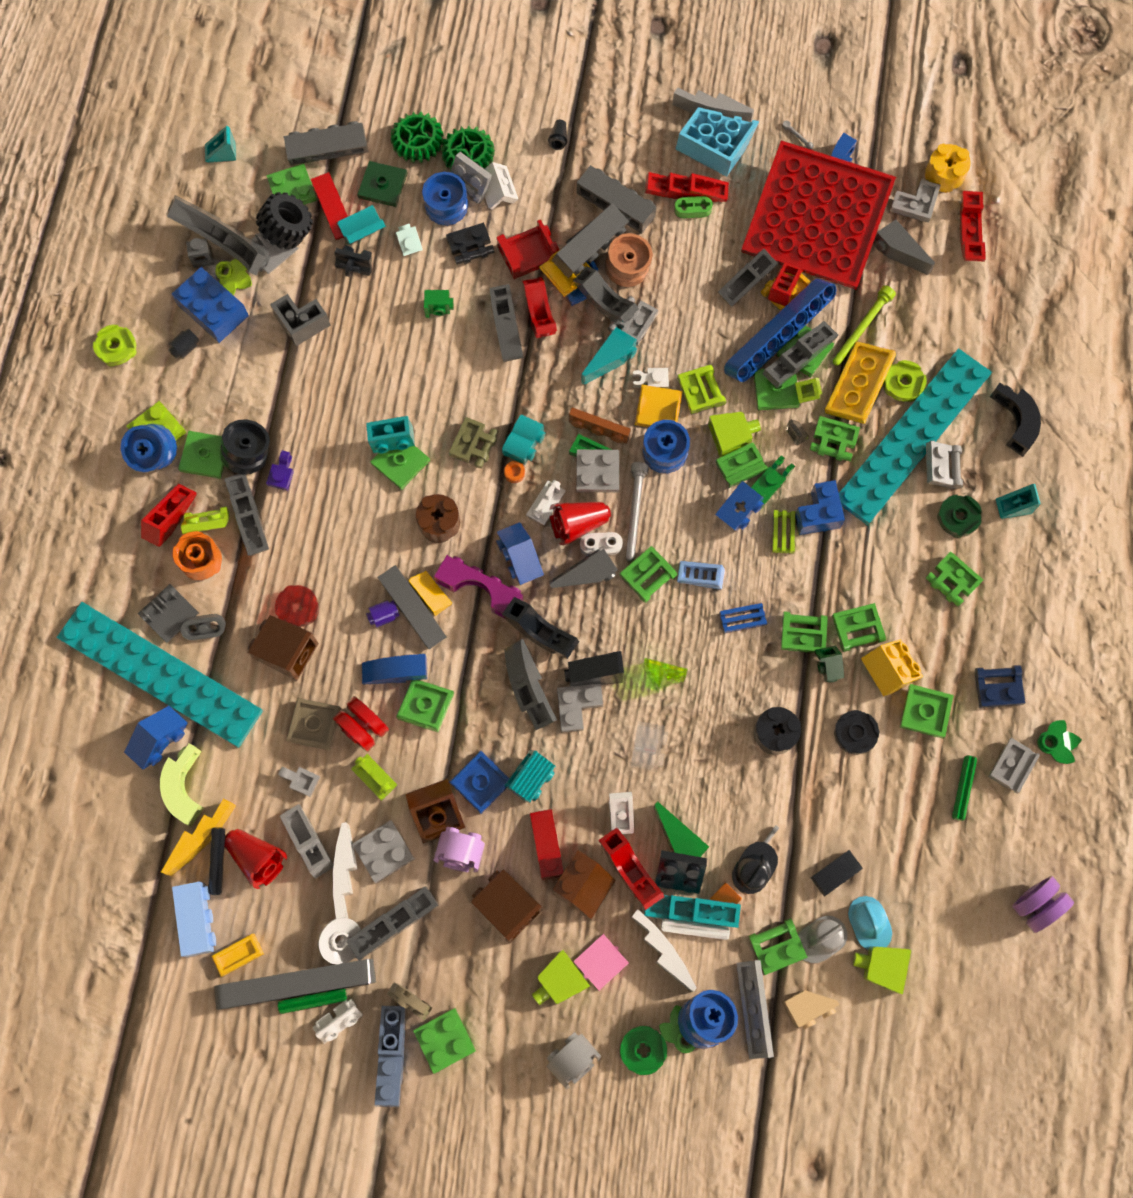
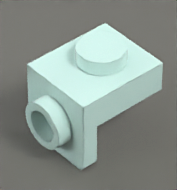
M410 224L398 227L399 231L395 232L403 256L423 250L415 226L410 227Z

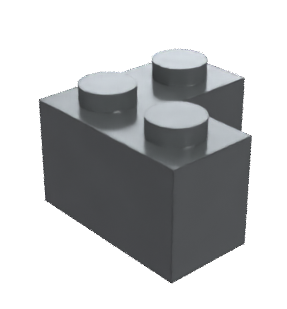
M286 294L270 304L275 317L295 346L331 326L327 313L317 299L298 309L290 296Z

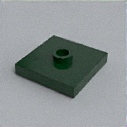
M369 161L357 194L358 198L397 207L408 174L407 170Z

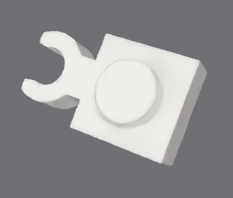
M647 368L646 374L639 370L633 371V377L641 379L640 381H633L634 388H641V385L669 388L668 368Z

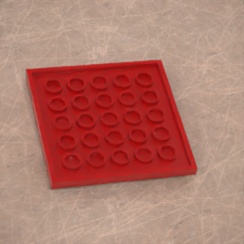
M781 140L741 252L755 257L760 251L765 249L779 265H783L786 262L802 268L803 273L857 290L896 177Z

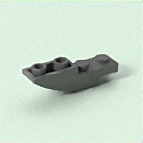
M506 284L489 288L503 362L524 358L510 285Z
M521 639L506 647L504 651L507 672L521 711H527L535 730L556 721L557 719L538 682L542 677L524 640Z

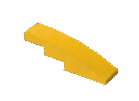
M223 798L212 818L203 815L193 835L184 831L161 872L172 876L188 864L209 844L212 828L223 827L236 805Z

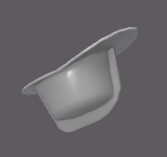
M823 916L805 927L798 934L808 957L803 960L809 963H820L844 947L847 941V930L840 919L834 916Z

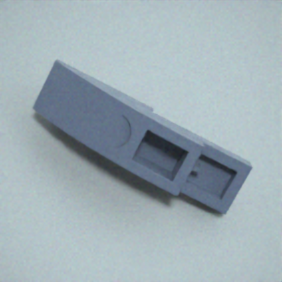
M382 1006L375 1107L400 1106L405 1046V1008L402 1006Z

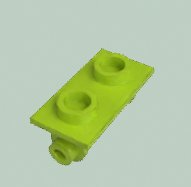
M368 754L363 758L359 757L354 762L356 765L351 768L381 801L397 786L393 779Z

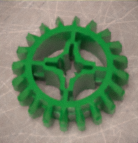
M413 111L410 116L405 113L404 119L399 117L398 123H394L393 129H391L390 138L393 150L397 152L399 158L403 157L405 162L411 159L413 164L416 160H419L420 163H422L423 159L429 161L430 156L436 158V152L441 151L444 137L441 124L437 123V119L435 117L431 118L429 113L424 116L422 111L419 114H415ZM426 131H429L432 137H429ZM403 137L406 138L408 144L402 141Z
M468 125L467 129L460 126L459 131L453 128V134L447 133V139H443V146L441 148L442 160L445 162V166L450 168V171L455 156L459 152L483 169L493 162L495 155L494 143L491 141V137L486 135L484 129L479 131L477 126L474 129H471L470 125Z

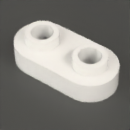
M614 532L589 533L581 538L580 550L584 555L588 556L603 546L608 555H616L621 551L623 541L621 536ZM614 540L616 543L614 545H610L608 541ZM593 541L595 544L593 546H588L587 542Z

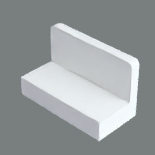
M492 162L485 168L492 175L485 194L488 208L494 209L502 201L514 204L518 197L507 166Z

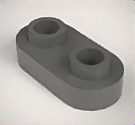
M218 614L189 617L182 623L181 634L188 640L218 637L224 632L226 622ZM211 622H217L218 626H213ZM195 625L197 628L191 629L189 626Z

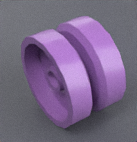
M1049 876L1029 888L1012 905L1019 916H1026L1032 913L1027 918L1026 924L1033 933H1037L1051 925L1074 904L1073 899L1067 892L1055 895L1059 891L1060 884L1053 876Z

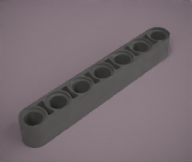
M365 959L214 986L216 1010L376 983L373 959Z

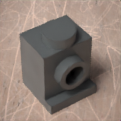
M194 238L186 242L188 257L194 268L214 265L212 247L207 239ZM206 256L205 259L197 260V257Z

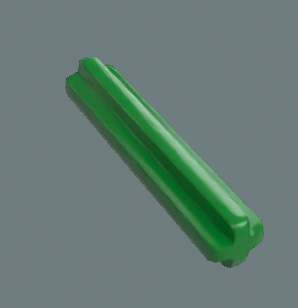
M966 755L963 760L952 818L958 821H963L966 818L977 758L971 755Z
M342 988L282 1000L278 1002V1011L280 1014L343 1002L347 999L346 989Z

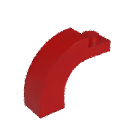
M538 277L522 281L526 305L535 337L540 338L556 334L557 326L550 311L543 278Z
M615 828L598 840L619 876L645 910L664 898L663 892L646 872L636 857L630 843L618 828Z

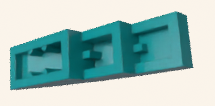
M664 895V898L648 909H644V915L660 919L739 928L741 904Z

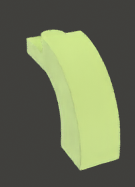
M189 743L187 747H183L180 750L176 762L169 757L166 760L160 777V792L169 812L186 825L192 827L204 807L194 802L187 795L184 786L187 772L201 753L199 749Z

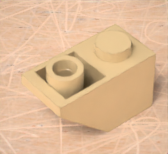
M806 990L800 991L782 1001L795 1028L802 1026L803 1030L816 1023L814 1021L815 1018L821 1015L823 1018L834 1014L836 1012L834 1008L839 1006L837 1000Z

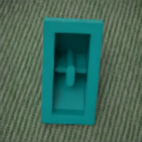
M225 126L205 143V162L236 160V142L230 127Z
M1036 484L1028 485L996 498L1001 519L1030 515L1041 504Z

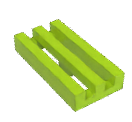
M774 510L772 553L794 554L795 511L787 512L782 510V512H778V510ZM778 517H782L781 548H778ZM787 517L790 518L789 548H786Z

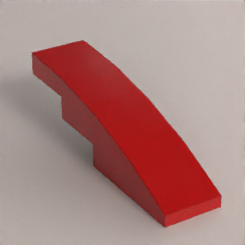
M648 172L646 175L645 193L672 199L705 196L710 198L712 202H726L728 200L729 182L694 173L687 177L671 172L668 176Z

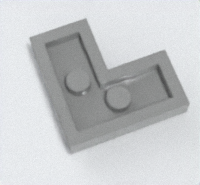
M921 179L916 196L897 191L890 212L929 223L941 185Z
M601 683L557 688L562 733L583 731L582 709L603 707Z

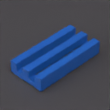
M762 603L723 610L719 613L724 633L767 625ZM756 610H758V612H756V613H751V614H746V615H741V616H736V617H731V618H725V616H730V615H735V614H740V613H745V612H750V611H756ZM760 617V621L727 627V623Z

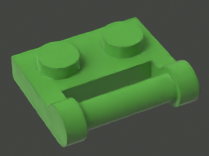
M652 546L620 573V577L637 593L644 603L651 599L650 596L669 579H674L677 576L674 568ZM662 568L664 573L644 590L641 585Z
M875 603L832 615L843 652L850 651V648L864 644L886 641L885 632ZM874 627L875 633L848 640L847 634Z
M783 611L781 650L815 653L814 650L826 648L828 617L826 615H820V617L794 615ZM790 623L817 625L819 630L790 627Z
M791 918L785 920L784 924L757 935L755 933L748 935L756 957L761 961L764 975L808 958ZM789 932L791 939L767 949H761L760 943Z

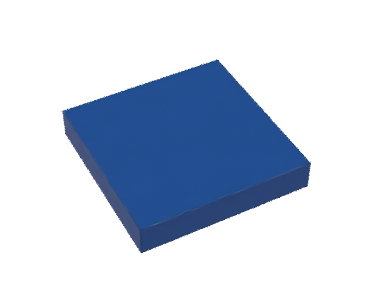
M480 751L449 783L482 814L507 789L505 784L510 778Z

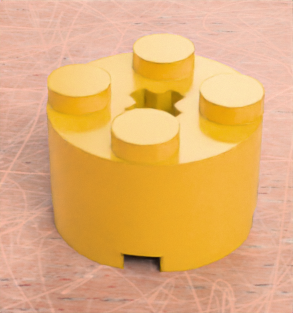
M940 144L933 151L925 169L926 180L928 179L929 182L941 185L939 192L947 193L959 188L970 169L969 151L957 145Z

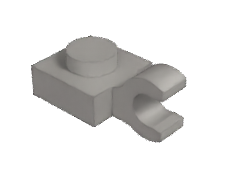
M281 767L278 773L280 777L292 781L289 788L310 798L320 779L319 775L301 767L298 768L296 773Z

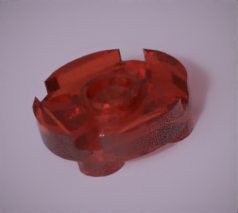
M289 585L278 595L275 602V613L279 619L301 628L312 624L319 614L318 599L313 591L305 586ZM300 602L303 608L293 612L294 608L292 605Z

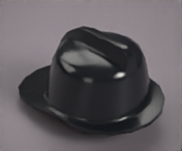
M755 842L745 849L732 871L733 883L739 891L746 894H755L766 886L778 865V856L775 849L765 842Z

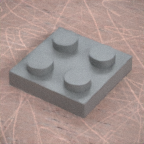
M577 449L576 492L619 493V450Z
M392 820L352 844L375 883L415 860Z

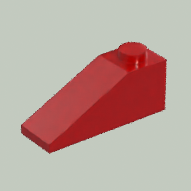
M178 483L141 520V538L160 547L172 535L183 518L184 513H186L195 499L197 492Z
M552 809L530 813L542 881L561 877L564 870Z

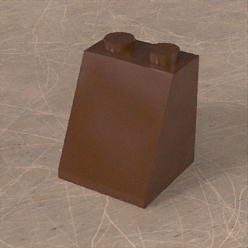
M269 615L268 619L261 623L260 632L256 639L253 638L248 646V654L253 659L298 681L319 643L311 632Z
M577 850L552 891L553 895L589 919H592L616 880L600 864Z
M504 869L501 872L496 870L488 878L490 883L484 889L479 887L472 894L474 899L471 903L511 943L543 909Z

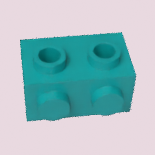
M408 416L366 423L368 443L373 453H386L389 450L395 449L405 450L415 446L413 426Z

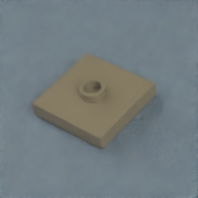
M297 698L286 741L330 751L337 727L332 718L341 711V707Z

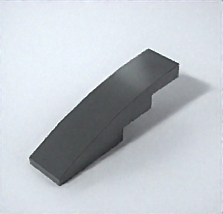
M823 321L798 339L793 347L780 356L779 360L764 370L763 375L778 388L820 354L838 337V334Z
M237 474L225 478L235 518L248 556L269 550L246 474Z
M396 565L377 577L428 649H431L447 638Z
M425 886L386 914H382L346 942L359 961L438 907L439 904L427 886Z

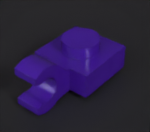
M282 450L279 457V465L272 464L266 482L268 486L288 491L294 473L293 469L289 468L292 461L290 452Z

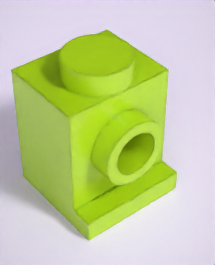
M819 378L795 383L799 403L820 399L822 391Z

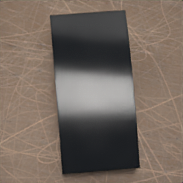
M848 850L813 875L811 879L825 897L861 871L863 867L851 851Z

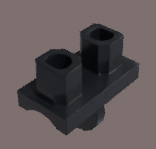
M344 245L342 249L336 248L334 252L336 256L335 267L344 269L347 277H351L353 272L367 276L371 275L372 253L370 251L364 250L361 254L354 252L351 246Z

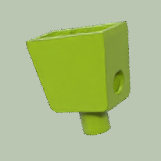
M743 412L709 416L708 427L719 457H723L750 444L753 439L752 433L761 431L758 419L747 422Z
M870 946L868 955L855 952L853 966L865 969L863 979L892 992L903 994L911 950Z
M562 950L537 977L543 986L532 993V996L539 1005L543 1004L550 997L556 1004H559L587 989L590 985L565 951Z

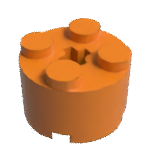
M193 531L182 535L179 538V542L173 548L175 564L192 580L208 579L217 574L221 569L222 554L212 538L202 532Z

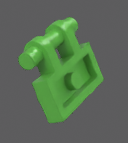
M819 416L813 438L820 439L821 442L820 444L812 442L810 450L817 452V455L824 456L825 454L835 457V460L838 461L846 460L850 462L853 454L845 452L846 447L855 448L860 427ZM827 443L837 444L839 449L828 447Z
M951 551L935 567L941 575L936 577L930 572L925 578L931 583L930 586L932 588L938 589L946 596L945 599L948 602H953L957 607L964 602L958 594L962 592L968 597L983 581L977 573ZM945 579L949 580L955 586V589L951 590L943 581Z

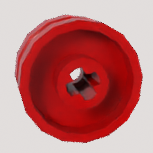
M353 696L346 703V706L354 716L351 717L345 711H339L332 719L353 743L358 744L366 752H369L375 745V740L368 731L370 730L375 736L382 738L390 729L362 701Z

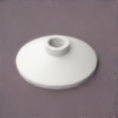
M339 918L330 921L322 929L318 940V947L322 957L332 964L347 963L355 958V954L346 941L361 931L359 925L349 918ZM340 935V941L335 943L336 937Z

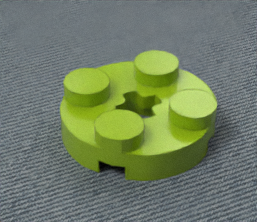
M113 324L102 328L96 334L98 337L93 342V349L97 357L110 367L121 365L136 355V340L128 328ZM112 342L120 343L117 348H110L113 346Z
M902 360L891 365L883 382L884 391L895 400L913 402L924 391L927 378L918 364ZM906 377L910 384L904 385L900 380Z

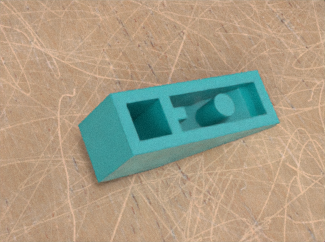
M615 327L581 374V383L585 385L624 365L629 358L632 359L637 352V339Z

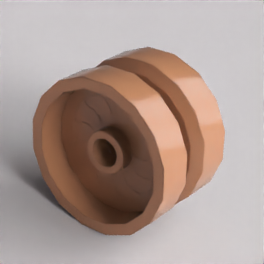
M632 233L621 234L614 238L609 246L605 262L606 274L611 281L624 287L636 286L643 282L648 274L653 257L652 248L647 240L640 235Z

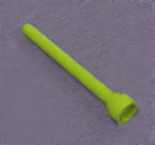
M883 285L877 293V301L833 359L835 366L840 365L882 306L891 302L896 296V292L891 287Z

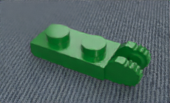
M782 455L772 466H769L751 487L764 497L762 508L785 483L786 478L795 468V465L791 463L782 475L776 470L783 464L785 459Z

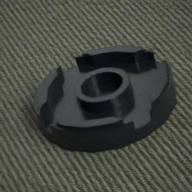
M859 710L848 711L842 715L835 724L834 730L835 739L840 748L847 753L855 755L865 754L873 749L880 733L875 719L870 714Z

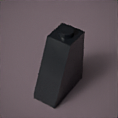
M617 651L568 662V669H564L565 682H570V687L600 683L601 685L623 683L622 652Z

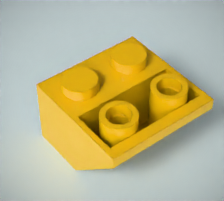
M901 639L880 645L861 658L883 697L923 677L919 665L912 659L907 645Z

